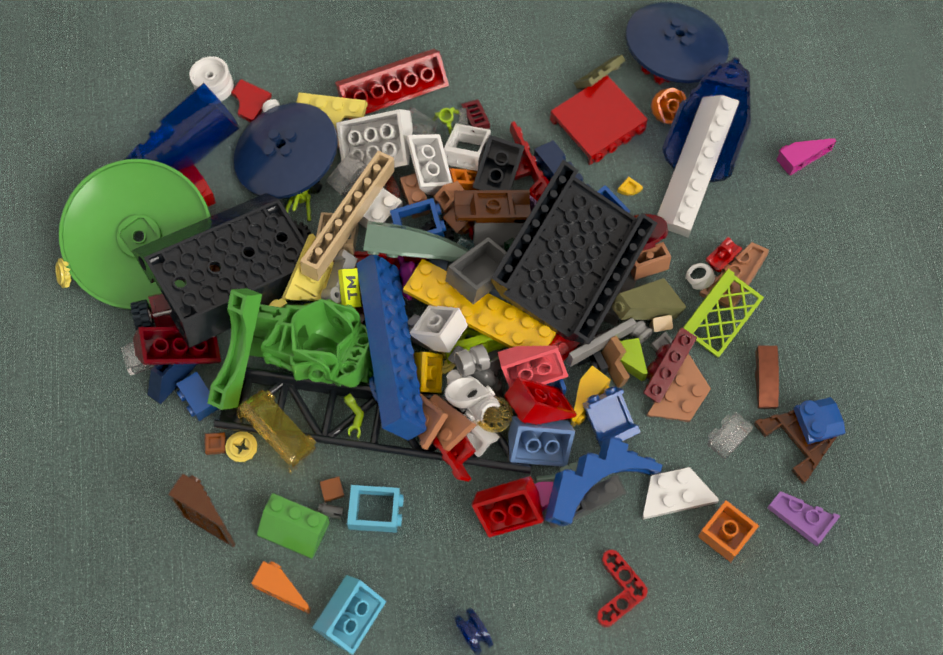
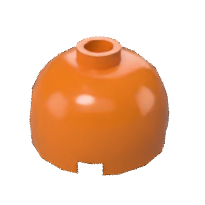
M675 88L660 90L655 94L651 103L654 117L661 123L676 124L682 121L686 116L684 115L685 109H688L685 94Z

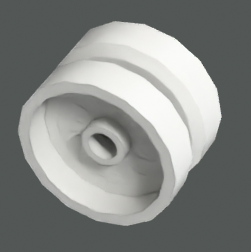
M205 57L198 60L191 67L189 73L190 80L200 100L206 103H218L230 96L234 83L224 60L218 57Z

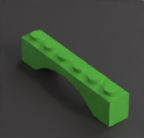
M248 288L231 289L227 307L231 320L230 346L225 362L216 379L211 384L207 402L221 410L238 407L262 298V294Z

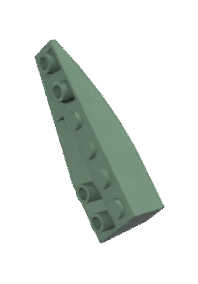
M368 221L363 249L371 255L385 253L387 254L386 256L397 258L399 255L443 259L449 262H455L470 251L458 243L425 230L375 221Z

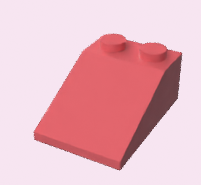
M515 346L498 352L500 365L509 388L518 377L542 384H548L568 377L558 346Z

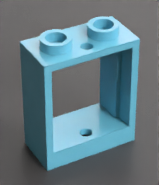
M351 485L347 521L348 529L397 533V527L402 525V514H399V507H403L404 495H400V488ZM360 494L394 496L392 522L358 520Z

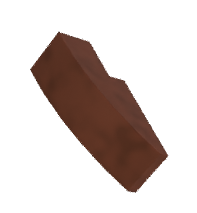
M758 346L755 350L758 408L777 409L779 400L778 347Z

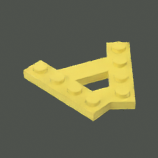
M299 93L296 102L310 104L321 109L329 116L336 129V123L342 122L344 118L356 119L364 117L368 104L366 100Z

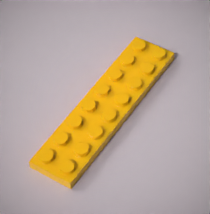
M424 259L420 261L403 288L404 293L427 305L459 308L466 319L468 327L508 348L515 346H549L556 335V332L552 331L548 326L543 325L527 313L490 293L472 304L445 281L447 271Z

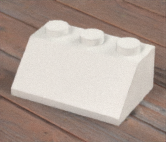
M440 134L407 135L406 138L419 188L427 195H434L443 185L453 183Z

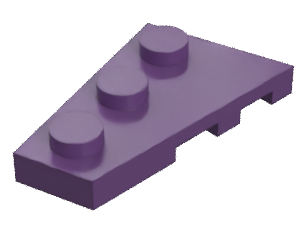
M781 491L768 506L771 512L815 546L819 545L840 517L838 514L825 512L823 508L818 506L813 507L805 504L803 500Z

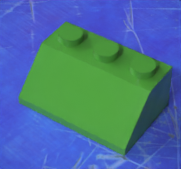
M272 493L263 511L257 536L313 559L330 522L328 516Z

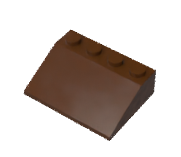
M182 474L168 495L183 518L234 548L236 544L211 503V498L207 496L208 493L204 490L205 487L200 484L201 481L193 475L188 477Z

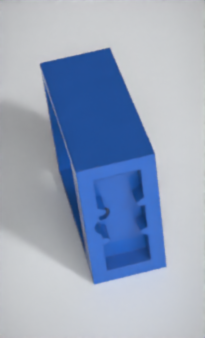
M433 198L390 210L393 224L403 225L401 218L432 209L436 229L429 230L428 232L445 237L443 232L447 231L444 220L440 221L439 215L442 214L439 203L435 204Z

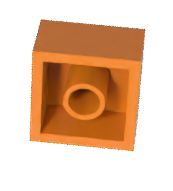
M726 500L702 529L698 537L729 562H732L759 525Z

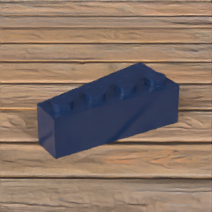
M554 140L534 149L537 167L539 166L543 175L550 182L563 160L566 161V156ZM580 173L575 176L580 181L584 180Z

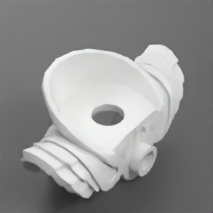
M457 369L450 371L446 376L448 379V386L445 389L446 399L450 404L459 408L462 413L466 411L465 415L469 420L482 422L484 412L488 407L500 406L498 400L493 397L495 395L494 391L488 385L484 387L474 377L470 375L462 377ZM477 390V394L474 397H468L471 391Z

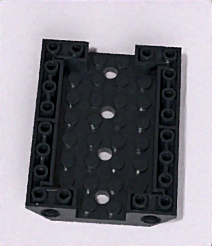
M265 193L133 249L132 253L150 283L156 282L172 309L170 317L188 347L192 348L231 329L230 315L227 310L231 289L248 288L262 294L260 302L262 305L269 306L272 301L281 299L305 245V240L281 201ZM279 235L284 236L286 242H279L276 237ZM250 250L253 252V256L247 257L243 251ZM211 265H217L220 268V271L213 272L210 270L209 267ZM182 280L185 286L182 288L177 287L175 281Z

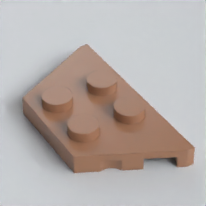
M689 354L661 402H655L648 412V417H661L668 420L677 419L683 422H690L711 388Z

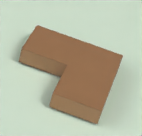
M614 336L610 338L601 354L608 365V373L616 386L620 388L625 385L630 376L620 361L626 350L618 337Z

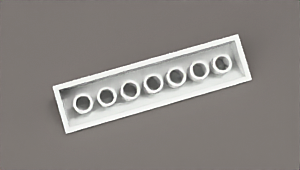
M723 95L702 98L657 215L667 222L668 231L689 238L737 111L738 100Z

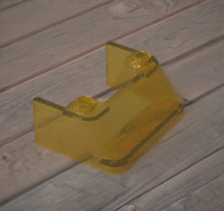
M260 390L237 408V417L240 419L244 416L290 466L288 473L291 474L314 454L316 442L309 434L306 436L274 402L275 397L269 390L266 392Z

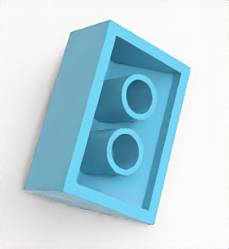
M346 575L312 628L325 639L353 655L387 601L361 580Z

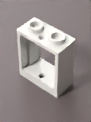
M455 124L444 147L448 165L478 171L489 135H491V130ZM459 141L481 145L478 152L456 148Z

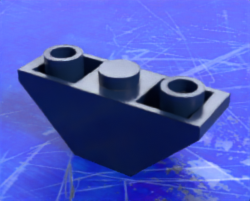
M197 364L155 365L150 372L148 396L161 405L175 390L177 383L185 379Z

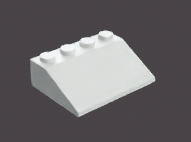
M398 109L336 123L343 177L362 174L377 151L393 157L394 168L409 165L410 150L406 136L412 135L410 111Z

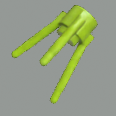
M453 107L451 109L443 108L440 112L435 113L432 122L439 118L441 123L447 125L451 135V123L454 120L453 113L461 114L462 112Z
M309 189L290 197L285 208L287 213L293 200V211L296 210L298 203L306 201L307 220L311 221V195L308 194Z

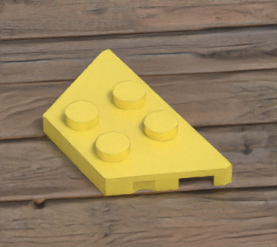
M314 234L308 235L282 296L283 300L317 301L322 299L321 292L327 286L334 262H331L319 281L301 274L300 261L315 241L316 237Z

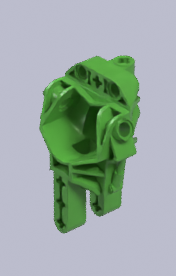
M320 299L308 305H285L283 308L260 304L249 355L263 357L266 364H273L292 371L295 380L310 379L314 382L334 383L337 386L343 385L346 387H355L360 382L369 383V377L373 376V366L371 363L367 328L361 324L359 313L354 307L349 304L346 306L337 304L330 299Z

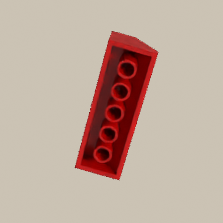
M431 49L335 82L339 97L366 100L368 104L365 114L449 86L440 52L436 49Z

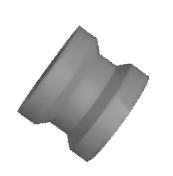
M641 320L636 324L633 332L629 334L639 338L640 344H642L654 331L651 328H647L646 323Z

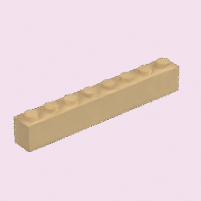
M381 151L376 152L301 259V274L316 281L320 280L393 174V157Z

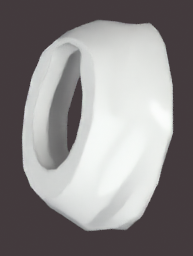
M697 263L688 269L685 279L689 281L693 289L703 290L713 284L715 274L709 265ZM696 268H704L706 270V275L703 278L692 279L690 276Z

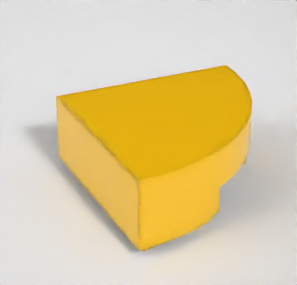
M628 177L617 189V192L623 195H635L643 190V186Z

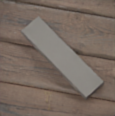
M630 318L596 337L589 345L584 344L569 353L566 362L571 367L603 349L610 338L617 336L620 339L633 332L637 324L636 321Z

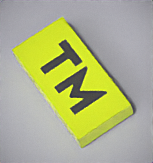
M357 268L338 270L342 305L346 306L349 304L354 308L362 307Z

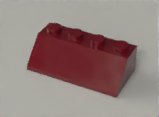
M138 327L133 337L135 356L143 365L221 363L217 336L192 348L188 347L177 327Z

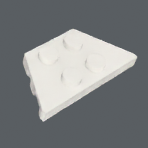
M690 467L650 477L642 517L644 520L715 504L719 500Z

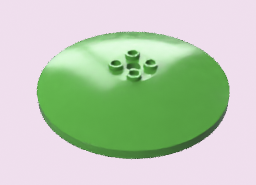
M147 159L116 161L89 174L80 182L68 198L59 225L61 255L63 261L69 263L66 267L70 269L69 273L76 283L95 299L117 308L130 310V303L146 299L151 308L148 296L162 292L156 282L150 283L132 250L209 218L211 214L196 186L176 169ZM137 232L144 233L142 241H135L134 236ZM182 280L175 281L177 287L182 288L185 286Z

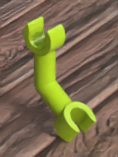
M348 394L344 397V402L356 415L353 425L348 429V436H350L352 430H357V439H359L364 412L353 396Z

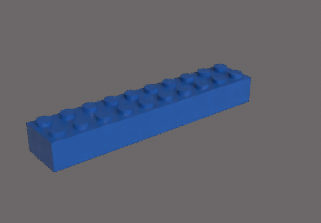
M369 255L356 263L382 428L399 437L410 440L427 431L425 425L426 417L423 414V400L420 397V383L416 373L417 367L413 356L414 350L410 339L411 334L408 328V317L402 294L403 288L400 283V271L396 265L389 263L384 258L378 255Z

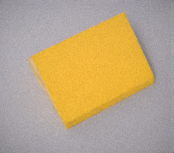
M430 352L414 353L420 392L442 393L443 355Z

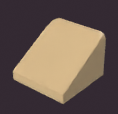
M672 316L653 318L650 328L654 332L673 329Z

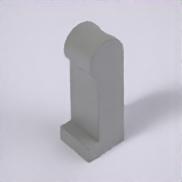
M344 249L340 250L333 259L335 262L327 286L321 292L323 300L330 299L335 303L341 302L338 270L354 269L357 258Z

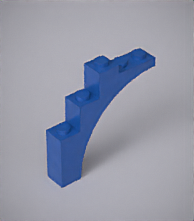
M610 437L602 441L599 455L587 453L579 457L576 472L565 469L556 473L545 521L560 526L571 524L583 496L595 483L609 474L640 472L654 475L661 472L662 464L657 463L653 458H643L634 451H627L629 444L622 442L620 438Z

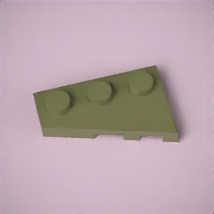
M622 54L612 57L575 81L576 88L586 89L594 85L611 71L619 69L621 67L620 64L625 61V58Z

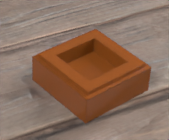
M225 432L205 434L206 455L226 453Z
M339 477L320 482L325 502L344 497Z

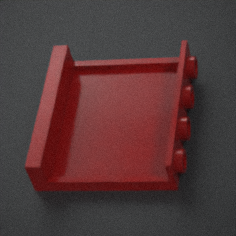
M608 75L551 110L550 121L553 125L559 123L588 156L589 166L594 162L598 163L606 154L616 151L620 145L627 144L635 135L642 134L646 130L648 120Z

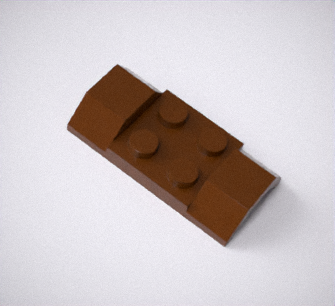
M530 190L454 191L456 222L476 221V223H514V221H526L531 213Z

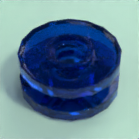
M472 608L466 609L467 621L460 615L455 616L454 620L475 655H480L482 653L480 642L487 648H491L494 644L478 615Z

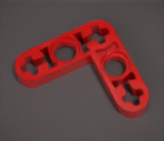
M616 550L606 551L602 557V564L624 591L598 611L597 622L602 627L612 626L642 602L648 593L646 585ZM608 555L616 557L614 562L617 566L620 563L623 565L616 572L613 571L616 566L612 562L607 563ZM621 571L629 572L630 579L628 581H623L619 578ZM633 579L636 581L633 584L636 589L641 588L643 590L641 592L642 596H635L633 594L635 589L632 587V585L629 588L627 587V585H629L633 581ZM619 599L626 600L628 603L627 609H619L616 602ZM610 606H612L616 613L610 616V622L608 620L603 621L602 613L608 614L611 612L612 608Z

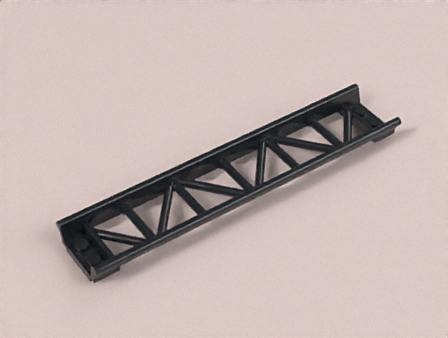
M246 367L238 407L221 410L219 420L215 419L214 421L215 428L444 461L442 453L434 452L437 447H435L433 442L428 449H424L418 444L415 437L407 440L412 448L379 444L378 438L381 427L379 404L372 396L370 385L359 384L355 387L337 386L334 383L314 382L310 379L295 380L294 375L290 373ZM252 383L271 386L248 404ZM280 390L272 428L243 424L244 418ZM298 390L329 394L322 431ZM288 391L314 434L281 429ZM421 393L427 399H430L434 395L428 393ZM351 394L353 398L368 400L360 407L364 414L377 404L370 442L336 437L354 422L356 416L354 412L330 431L337 395L347 396ZM438 395V396H440L441 398H443L445 401L448 402V400L446 399L445 396ZM499 404V407H488L484 412L483 420L500 437L497 442L508 457L507 462L481 459L476 458V455L473 454L463 464L530 474L532 464L512 463L509 461V445L492 420V418L511 421L512 416H517V413L510 405Z

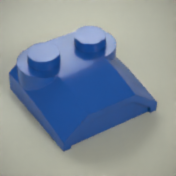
M831 397L816 401L807 400L793 408L807 444L845 434L843 418L836 402Z

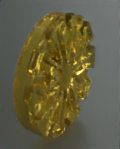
M495 397L499 402V407L491 406L484 412L483 421L487 420L485 424L481 421L477 422L482 429L488 432H500L510 425L513 416L512 407L502 397Z

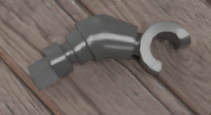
M460 346L455 347L448 357V360L456 365L454 353L464 350ZM490 368L480 372L475 370L474 374L470 375L483 386L488 385L497 397H502V391L500 390L502 382Z

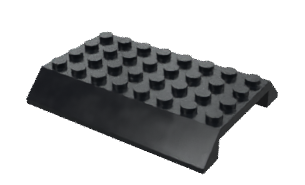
M563 160L490 280L502 298L543 325L548 326L564 339L589 345L655 229L657 222L643 213L635 218L577 179L575 176L579 170Z

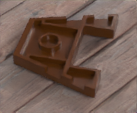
M794 410L780 415L776 414L766 419H758L754 422V425L764 437H767L781 427L807 458L791 470L802 484L808 480L837 438L833 437L807 444Z

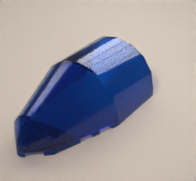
M733 57L731 61L723 64L721 62L715 64L701 79V83L696 88H693L687 99L680 103L662 147L665 160L674 169L678 163L702 98L723 95L738 100L739 104L710 182L724 181L731 177L751 125L750 72L747 68L743 67L740 59L737 57Z
M203 83L159 121L161 125L155 132L151 130L148 133L150 137L143 145L139 143L124 160L147 159L166 164L177 171H182L199 164L240 127L220 99Z

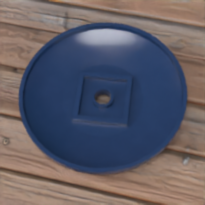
M658 2L646 5L632 15L626 28L627 47L634 59L652 74L669 81L697 83L708 80L722 70L728 58V41L720 26L702 11L688 5L674 2Z
M288 103L269 109L254 119L238 140L234 153V168L239 181L254 195L260 196L268 193L278 199L289 198L308 190L326 174L334 161L338 146L336 128L325 112L310 104ZM282 143H286L285 146L279 149Z

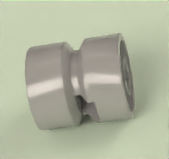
M482 344L471 347L469 351L464 349L454 353L455 364L462 377L474 374L475 370L480 372L490 368L489 356Z

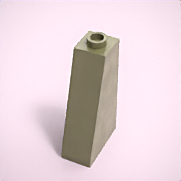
M665 278L619 293L611 307L621 320H628L630 318L634 320H652L656 317L671 315L672 319H677L685 310L686 305Z

